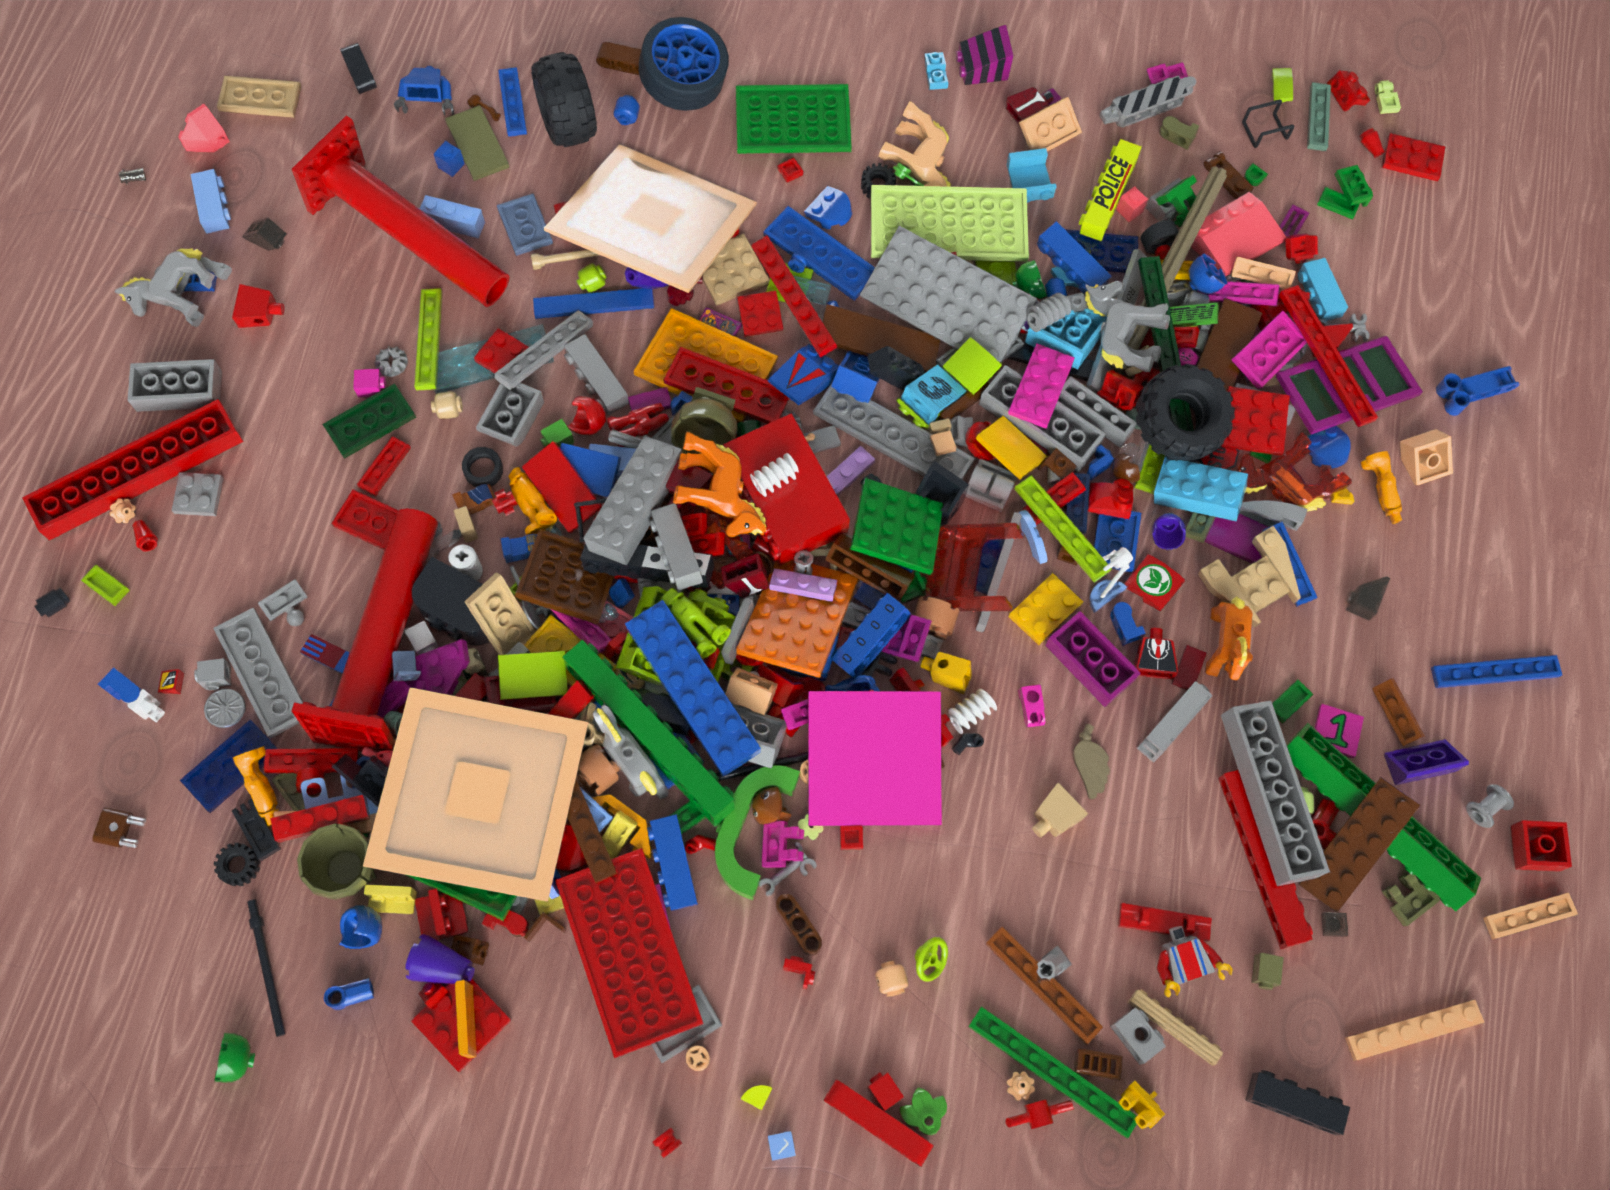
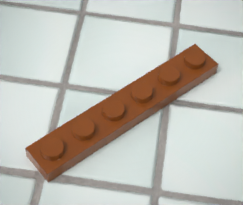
M1003 927L985 943L1086 1045L1101 1031L1103 1026L1054 978L1050 980L1040 978L1037 974L1038 962Z

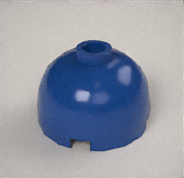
M1205 253L1192 262L1189 268V278L1191 280L1189 285L1193 290H1199L1205 294L1216 293L1228 281L1222 269L1218 270L1214 266L1216 262Z

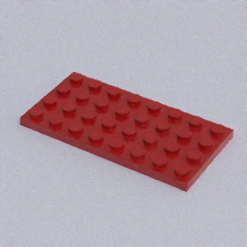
M642 848L611 859L617 874L598 883H595L589 868L555 880L615 1059L704 1024Z

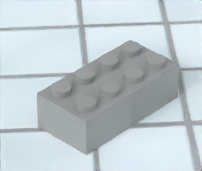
M214 359L131 363L128 402L137 412L201 408L217 399L220 400L222 370Z

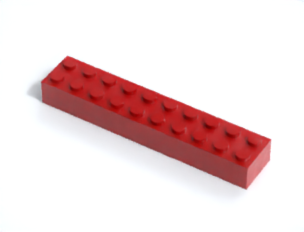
M217 399L22 497L38 531L50 541L111 510L110 505L114 504L118 498L130 500L179 475V472L183 473L244 441L220 400Z

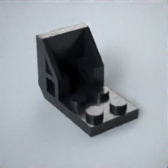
M934 461L915 494L943 503L940 535L944 527L947 526L963 504L969 484Z

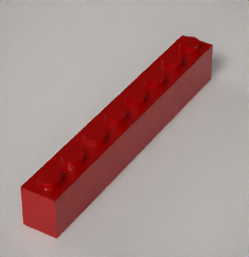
M1239 770L1224 773L1218 780L1280 950L1313 940L1312 927L1306 922L1304 917V906L1297 898L1295 883L1281 886L1276 884Z

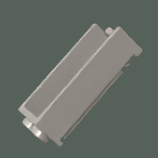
M1195 681L1137 749L1154 763L1213 696L1209 693V689Z

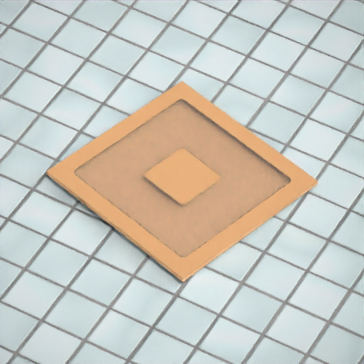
M619 144L544 227V231L689 293L754 209L757 202Z
M410 688L363 867L548 902L588 722Z

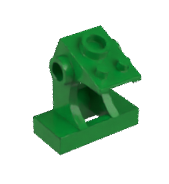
M1194 175L1183 179L1155 199L1159 206L1167 202L1174 205L1178 212L1174 222L1178 227L1182 226L1196 199V195L1191 188L1197 182ZM1184 200H1187L1189 204V210L1183 202Z

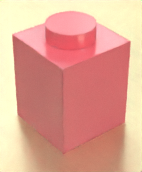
M1134 186L1120 197L1116 210L1128 222H1131L1143 213L1148 199Z

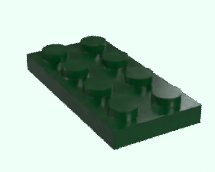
M394 383L322 425L345 459L417 417Z

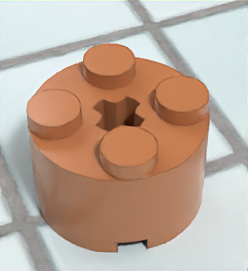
M919 597L913 615L931 620L929 632L935 633L934 637L946 640L947 636H952L960 610L956 607L954 611L950 608V603L940 599L928 597L927 601H925L923 597Z
M598 744L590 746L581 753L578 774L576 776L590 794L595 792V797L600 796L619 780L617 772L620 771L614 761L611 760L609 762L604 756V750Z

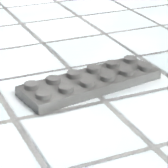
M251 608L214 627L213 629L267 736L271 739L299 724L291 710L294 702L302 704L303 701L256 610Z

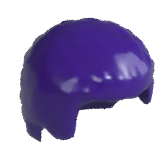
M1172 513L1163 514L1157 518L1152 526L1154 543L1159 548L1166 550L1180 547L1186 537V527L1182 519Z

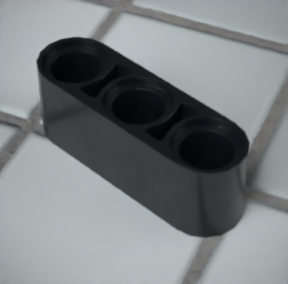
M355 43L341 48V54L358 93L362 94L376 89L377 85L359 44Z

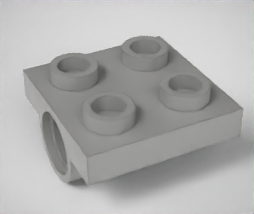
M980 459L970 478L965 497L1002 512L1017 477L1006 469Z

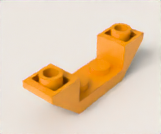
M611 794L591 797L604 810L606 807H609L607 811L614 817L618 811H622L638 823L634 831L636 829L639 830L630 841L631 847H633L631 851L642 848L645 857L650 859L652 853L647 821Z

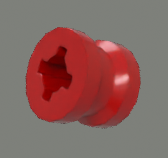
M669 1128L652 1142L654 1146L659 1147L661 1150L660 1155L663 1159L683 1144L680 1139L675 1138L672 1128Z

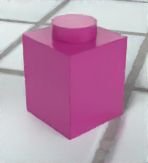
M379 369L354 370L353 388L358 397H371L386 389V378L382 376Z

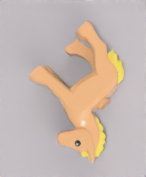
M910 101L905 108L903 116L913 119L919 125L909 123L908 121H901L895 133L900 136H915L921 141V144L911 154L886 141L880 150L879 157L884 161L892 160L897 164L900 162L912 170L910 174L923 183L924 186L951 187L947 177L943 176L936 169V166L940 167L945 157L943 154L949 136L943 126L940 127L939 123L932 122L929 114L924 113Z

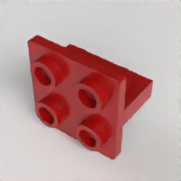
M437 888L429 890V896L415 899L421 935L426 934L439 941L454 937V935L468 933L469 929L462 901L439 891Z

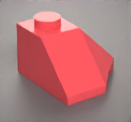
M205 104L187 114L185 130L180 131L178 136L184 149L193 152L214 153L230 142L225 131Z

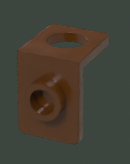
M1056 448L1038 470L1040 471L1046 465L1058 477L1064 479L1077 466Z
M543 912L538 919L535 917L527 927L529 931L524 938L530 942L546 920L563 933L566 930Z

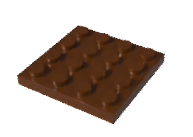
M539 529L514 597L598 625L614 576L607 573H591L584 570L580 558L585 544Z

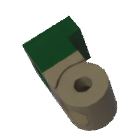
M476 648L468 649L470 662L467 668L463 669L465 678L469 680L475 673L479 676L488 675Z

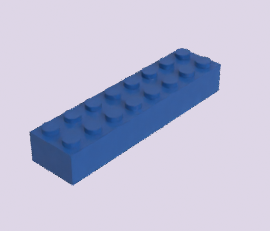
M663 600L625 623L628 633L722 777L761 753V747Z

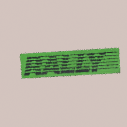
M1218 303L1170 307L1173 327L1218 324Z

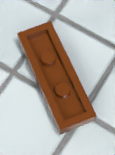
M1394 678L1372 688L1403 746L1425 737Z

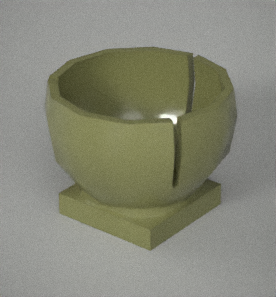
M696 387L691 402L685 403L672 421L671 443L675 447L681 448L683 454H695L696 450L688 451L683 449L686 432H690L704 440L714 441L718 445H723L736 439L737 420L731 413L735 400Z
M332 824L318 828L303 842L297 858L299 877L310 891L318 896L337 900L355 895L365 885L377 878L373 868L363 867L369 840L359 829L342 824Z

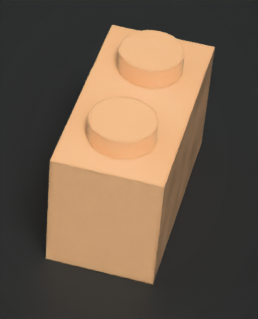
M737 667L730 678L725 695L732 704L741 705L751 709L753 712L765 715L771 705L778 684Z

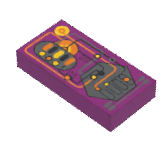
M707 307L699 321L735 337L742 327V323Z

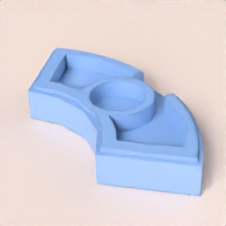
M1020 511L1019 513L1022 515L1020 520L1021 529L1029 542L1032 556L1040 564L1047 562L1044 543L1037 528H1035L1036 524L1028 511Z

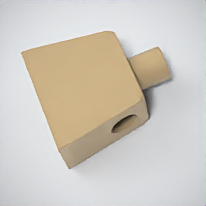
M1057 783L1034 813L1039 822L1032 827V830L1040 838L1048 831L1057 837L1082 821L1088 813Z

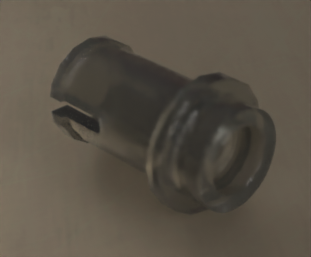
M143 168L127 171L122 169L119 172V178L121 183L129 185V182L146 181V174Z

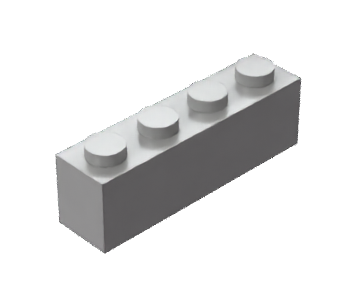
M585 334L564 345L566 352L564 357L569 365L573 364L576 368L574 371L579 380L583 379L585 381L588 393L590 395L594 394L608 416L629 404L628 394Z
M1070 377L1064 384L1058 401L1106 434L1105 437L1121 448L1133 433L1137 423L1074 378Z
M676 504L652 510L653 519L649 520L652 532H657L658 534L655 537L658 549L663 548L664 550L661 556L664 566L669 565L670 567L667 573L671 584L675 583L679 591L703 583L700 568Z

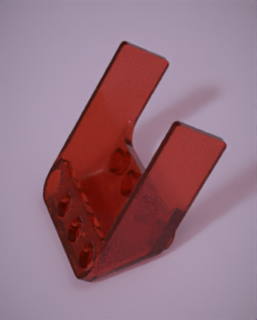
M1017 523L944 525L940 527L934 569L927 579L926 597L948 602L951 604L950 608L956 609L957 607L960 611H1012L1013 606L1006 596H975L984 544L993 539L1023 538L1024 533Z

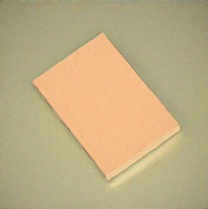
M1065 97L1019 122L1030 150L1046 148L1049 151L1082 133L1069 97Z

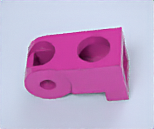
M1041 685L1021 687L1018 690L1019 699H1021L1026 727L1045 725V708Z

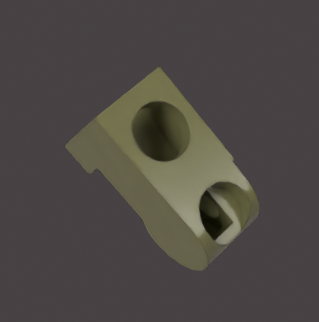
M1168 116L1163 120L1159 132L1164 139L1188 150L1196 137L1199 125L1192 123L1190 127L1179 122L1177 118Z

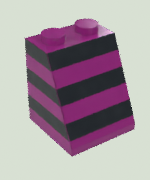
M1006 25L960 42L959 50L956 51V62L960 63L959 75L960 78L963 77L964 85L1008 80L1014 55Z

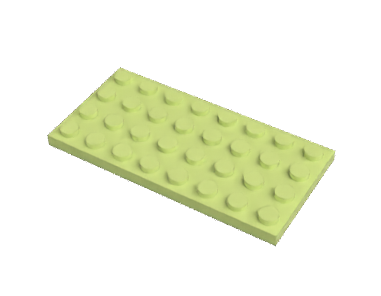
M871 185V258L882 257L896 230L901 226L948 252H956L957 256L963 260L1028 262L1027 189Z

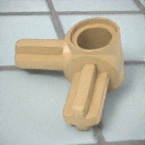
M589 702L582 710L579 719L580 721L588 722L587 737L584 740V745L598 744L604 747L605 733L596 731L597 728L592 723L596 704Z

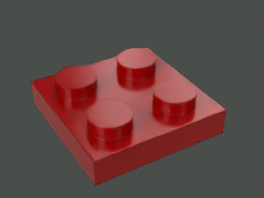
M776 290L737 297L744 337L783 331Z
M498 328L475 355L474 360L495 374L528 349L529 346Z

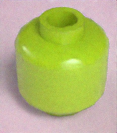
M590 263L578 271L579 279L576 281L582 290L586 289L589 293H593L605 285L607 276L599 264Z

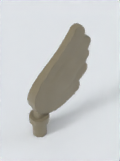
M1086 724L1083 732L1079 735L1080 742L1073 749V759L1085 785L1088 798L1095 799L1097 793L1104 792L1105 784L1108 781L1107 775L1110 773V768L1107 762L1109 756L1103 748L1091 741L1094 726Z

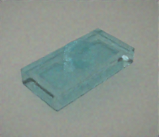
M793 275L809 301L823 305L827 304L831 285Z

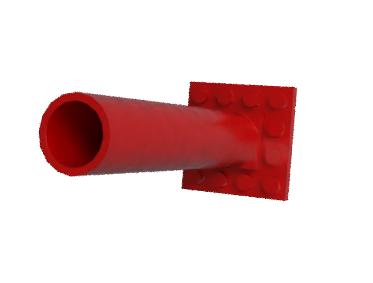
M347 115L291 169L305 207L312 215L322 210L330 198L337 196L483 306H492L505 292L510 279L506 272L364 167L366 163L354 122Z
M410 508L397 511L332 706L321 708L316 707L315 704L310 702H303L302 704L294 702L291 711L313 743L339 748H358L360 752L366 746L376 752L394 750L396 741L383 718L377 716L393 667L392 653L399 649L413 606L412 587L426 566L438 529V521L430 514Z

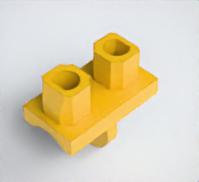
M1136 1081L1132 1082L1121 1094L1122 1098L1119 1100V1104L1124 1110L1128 1111L1132 1108L1138 1114L1135 1121L1141 1129L1146 1127L1151 1129L1165 1115L1154 1100L1158 1095L1156 1091L1149 1095Z

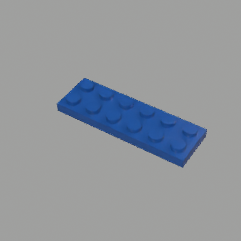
M789 206L763 231V236L767 235L774 244L791 256L793 254L803 256L808 262L806 267L812 269L813 272L854 301L860 296L875 269L874 266Z

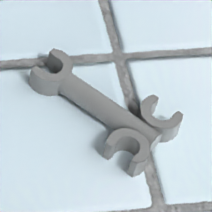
M1352 314L1350 317V323H1353V328L1350 331L1354 332L1352 335L1353 342L1357 341L1358 335L1363 337V342H1366L1369 338V332L1366 330L1365 325L1367 320L1366 314L1361 316V321L1356 319L1355 314ZM1319 319L1323 326L1339 325V324H1328V322H1327L1326 320H1324V319Z
M796 842L795 847L798 849V852L802 851V845ZM804 853L803 861H791L772 878L762 879L758 886L762 887L764 884H769L771 889L766 892V896H771L775 891V886L800 866L802 875L807 876L808 873L804 866L810 864L815 869L817 867L816 862L809 859Z

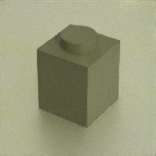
M1266 953L1254 955L1251 983L1259 984V988L1273 990V987L1281 985L1284 957Z

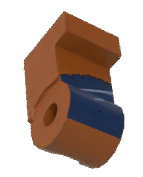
M489 484L480 485L462 494L460 492L452 494L457 508L466 506L470 515L492 506V499L496 498Z

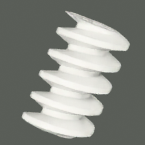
M786 453L783 455V459L777 458L776 463L773 461L769 463V468L763 466L761 471H754V476L750 474V477L756 489L766 497V489L773 493L774 484L781 488L780 481L782 480L788 484V476L795 480V472H799L793 458Z
M458 545L450 551L449 562L452 568L475 580H479L483 569L474 549L468 545Z
M978 689L976 694H970L969 699H963L962 704L957 703L955 708H950L948 714L954 728L960 734H963L962 726L970 729L969 721L976 725V716L983 720L982 712L990 715L991 711L989 708L992 707L994 710H997V706L993 698L986 691Z

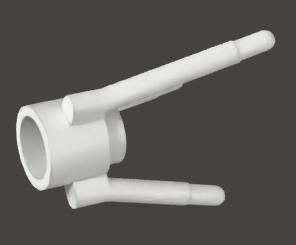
M1124 547L1118 551L1113 550L1110 554L1103 557L1105 561L1110 559V563L1103 568L1104 571L1113 566L1116 569L1120 568V570L1100 595L1101 598L1106 596L1121 575L1129 568L1128 564L1133 560L1131 553Z

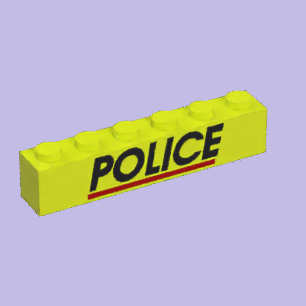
M1120 139L1117 146H1113L1110 153L1112 158L1111 160L1107 159L1104 166L1106 172H1101L1097 182L1100 185L1099 187H1094L1091 195L1093 200L1088 201L1085 208L1087 213H1083L1080 218L1079 225H1081V230L1079 234L1102 241L1120 197L1136 165L1142 146Z

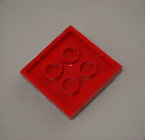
M1229 386L1227 392L1230 391L1233 398L1231 406L1235 407V419L1232 420L1233 428L1230 435L1220 447L1282 456L1284 454L1290 395Z
M472 979L467 982L473 985L476 1054L478 1055L512 1020ZM448 984L445 987L448 993L432 1008L426 1006L411 1022L458 1072H461L474 1058H466L459 1054L455 984Z

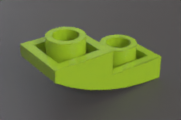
M1272 68L1273 101L1279 99L1282 102L1293 101L1292 68Z

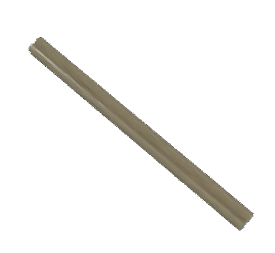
M1216 166L1211 168L1161 265L1167 293L1227 177V171L1223 168L1219 169ZM1144 298L1141 306L1147 307L1146 300ZM1136 325L1128 346L1138 350L1150 327ZM1114 364L1110 365L1111 367H1113V371L1120 372L1121 374H1126L1125 369L1128 366H1126L1125 364L1123 365V369L1116 368Z

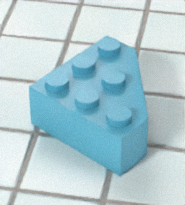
M1089 308L1084 309V312L1076 313L1071 310L1069 315L1059 319L1057 322H1053L1052 325L1041 329L1039 332L1029 328L1025 343L1033 347L1036 344H1040L1074 357L1072 367L1078 370L1101 338V325L1103 322H1106L1107 317L1094 314V311Z

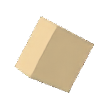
M464 506L454 510L465 542L468 543L478 539L467 507Z

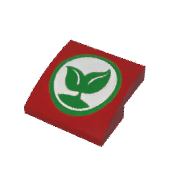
M1148 554L1124 585L1127 586V590L1142 597L1144 603L1162 611L1183 585L1185 579L1168 565Z

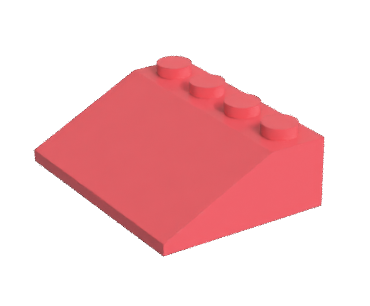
M1248 192L1207 216L1191 248L1199 255L1204 253L1209 255L1216 262L1214 266L1218 270L1221 268L1225 276H1228L1232 273L1236 257L1254 260L1286 241L1287 237L1263 202Z

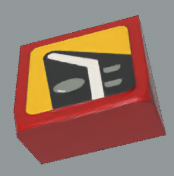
M180 669L161 671L158 693L181 694L184 673Z

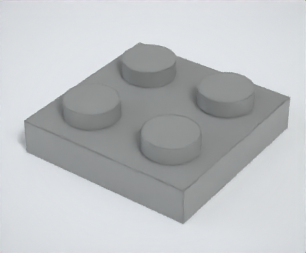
M179 472L172 512L184 515L216 516L223 477L218 474Z

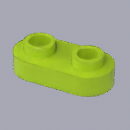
M699 589L689 593L688 598L693 602L705 601L726 612L729 610V606L726 604L727 601L717 597L713 599L707 596V592Z

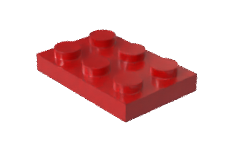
M1390 133L1387 137L1382 168L1438 182L1441 177L1446 146Z

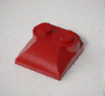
M1123 478L1115 480L1113 484L1103 482L1090 483L1088 512L1129 519L1133 505L1134 487L1132 483Z

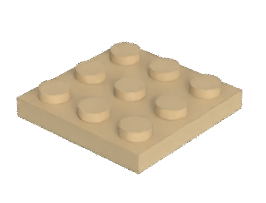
M744 234L730 239L702 275L703 282L716 306L769 284V278Z

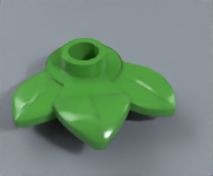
M898 162L897 166L894 165L895 175L903 180L905 177L909 178L915 186H924V184L918 182L910 175L912 170L900 162Z
M922 1088L915 1090L912 1105L900 1107V1114L903 1120L909 1126L918 1127L925 1135H934L939 1131L941 1118L947 1112V1103L944 1096H938L933 1099L929 1092ZM926 1119H932L934 1121L933 1124L930 1126L926 1125L924 1122Z

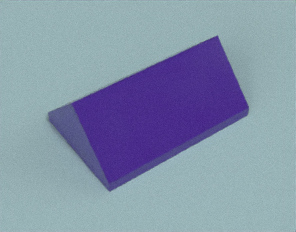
M1446 739L1386 752L1384 755L1395 786L1454 773L1469 765V761Z

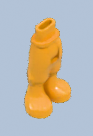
M1388 451L1374 453L1365 457L1366 460L1360 462L1362 469L1373 470L1377 476L1376 489L1380 506L1386 512L1385 516L1390 517L1392 524L1401 522L1400 512L1402 511V504L1397 491L1396 478L1391 472Z
M519 467L514 468L508 476L510 479L509 486L512 488V494L521 511L530 519L531 524L525 528V534H538L539 529L550 531L549 526L554 525L557 521L554 511L545 504L543 496L527 474L522 473Z
M263 746L232 758L244 777V786L250 793L258 814L261 818L265 817L266 823L269 826L271 825L270 818L274 817V812L279 811V808L276 809L278 804L277 798L268 778L259 769L258 761L265 756V747Z

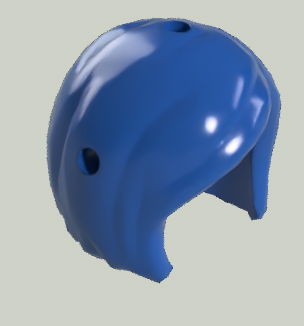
M356 905L347 909L340 920L342 939L339 945L349 949H361L377 944L382 935V919L379 913L373 908L364 905Z

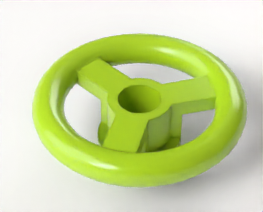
M941 937L930 938L915 953L916 972L923 981L930 982L936 979L946 965L948 947L945 940ZM938 945H940L941 947L940 961L938 960L937 955ZM928 967H936L931 974L926 975L924 973Z

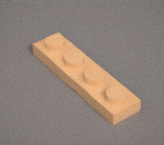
M1565 893L1493 914L1483 919L1493 940L1578 915V912L1570 894Z

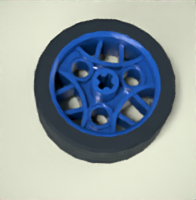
M687 17L665 19L654 25L645 36L639 59L641 83L646 91L664 106L683 111L700 109L713 102L721 92L729 66L728 51L720 35L705 23Z

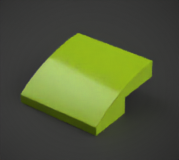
M970 337L942 367L974 395L1002 365L986 349Z

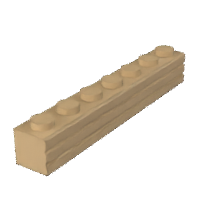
M1136 990L1127 1002L1134 1008L1136 1007L1138 1011L1142 1010L1150 1020L1209 1064H1217L1223 1054L1220 1050L1221 1048L1214 1043L1208 1042L1209 1039L1206 1036L1196 1033L1194 1027L1184 1024L1183 1019L1173 1016L1171 1010L1161 1007L1156 999H1150L1145 991Z

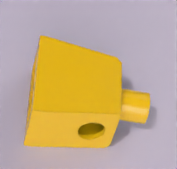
M938 652L935 659L924 656L921 663L922 669L931 672L933 682L965 694L972 677L971 661Z

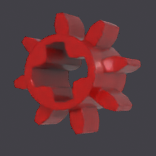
M504 489L495 492L496 498L492 499V502L498 514L504 512L508 516L514 513L513 507L518 504L512 492L505 493Z

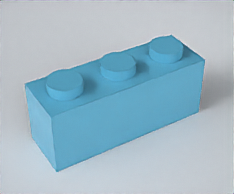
M1326 258L1303 263L1298 272V280L1302 283L1305 292L1310 293L1309 300L1317 317L1326 321L1341 318L1348 305Z

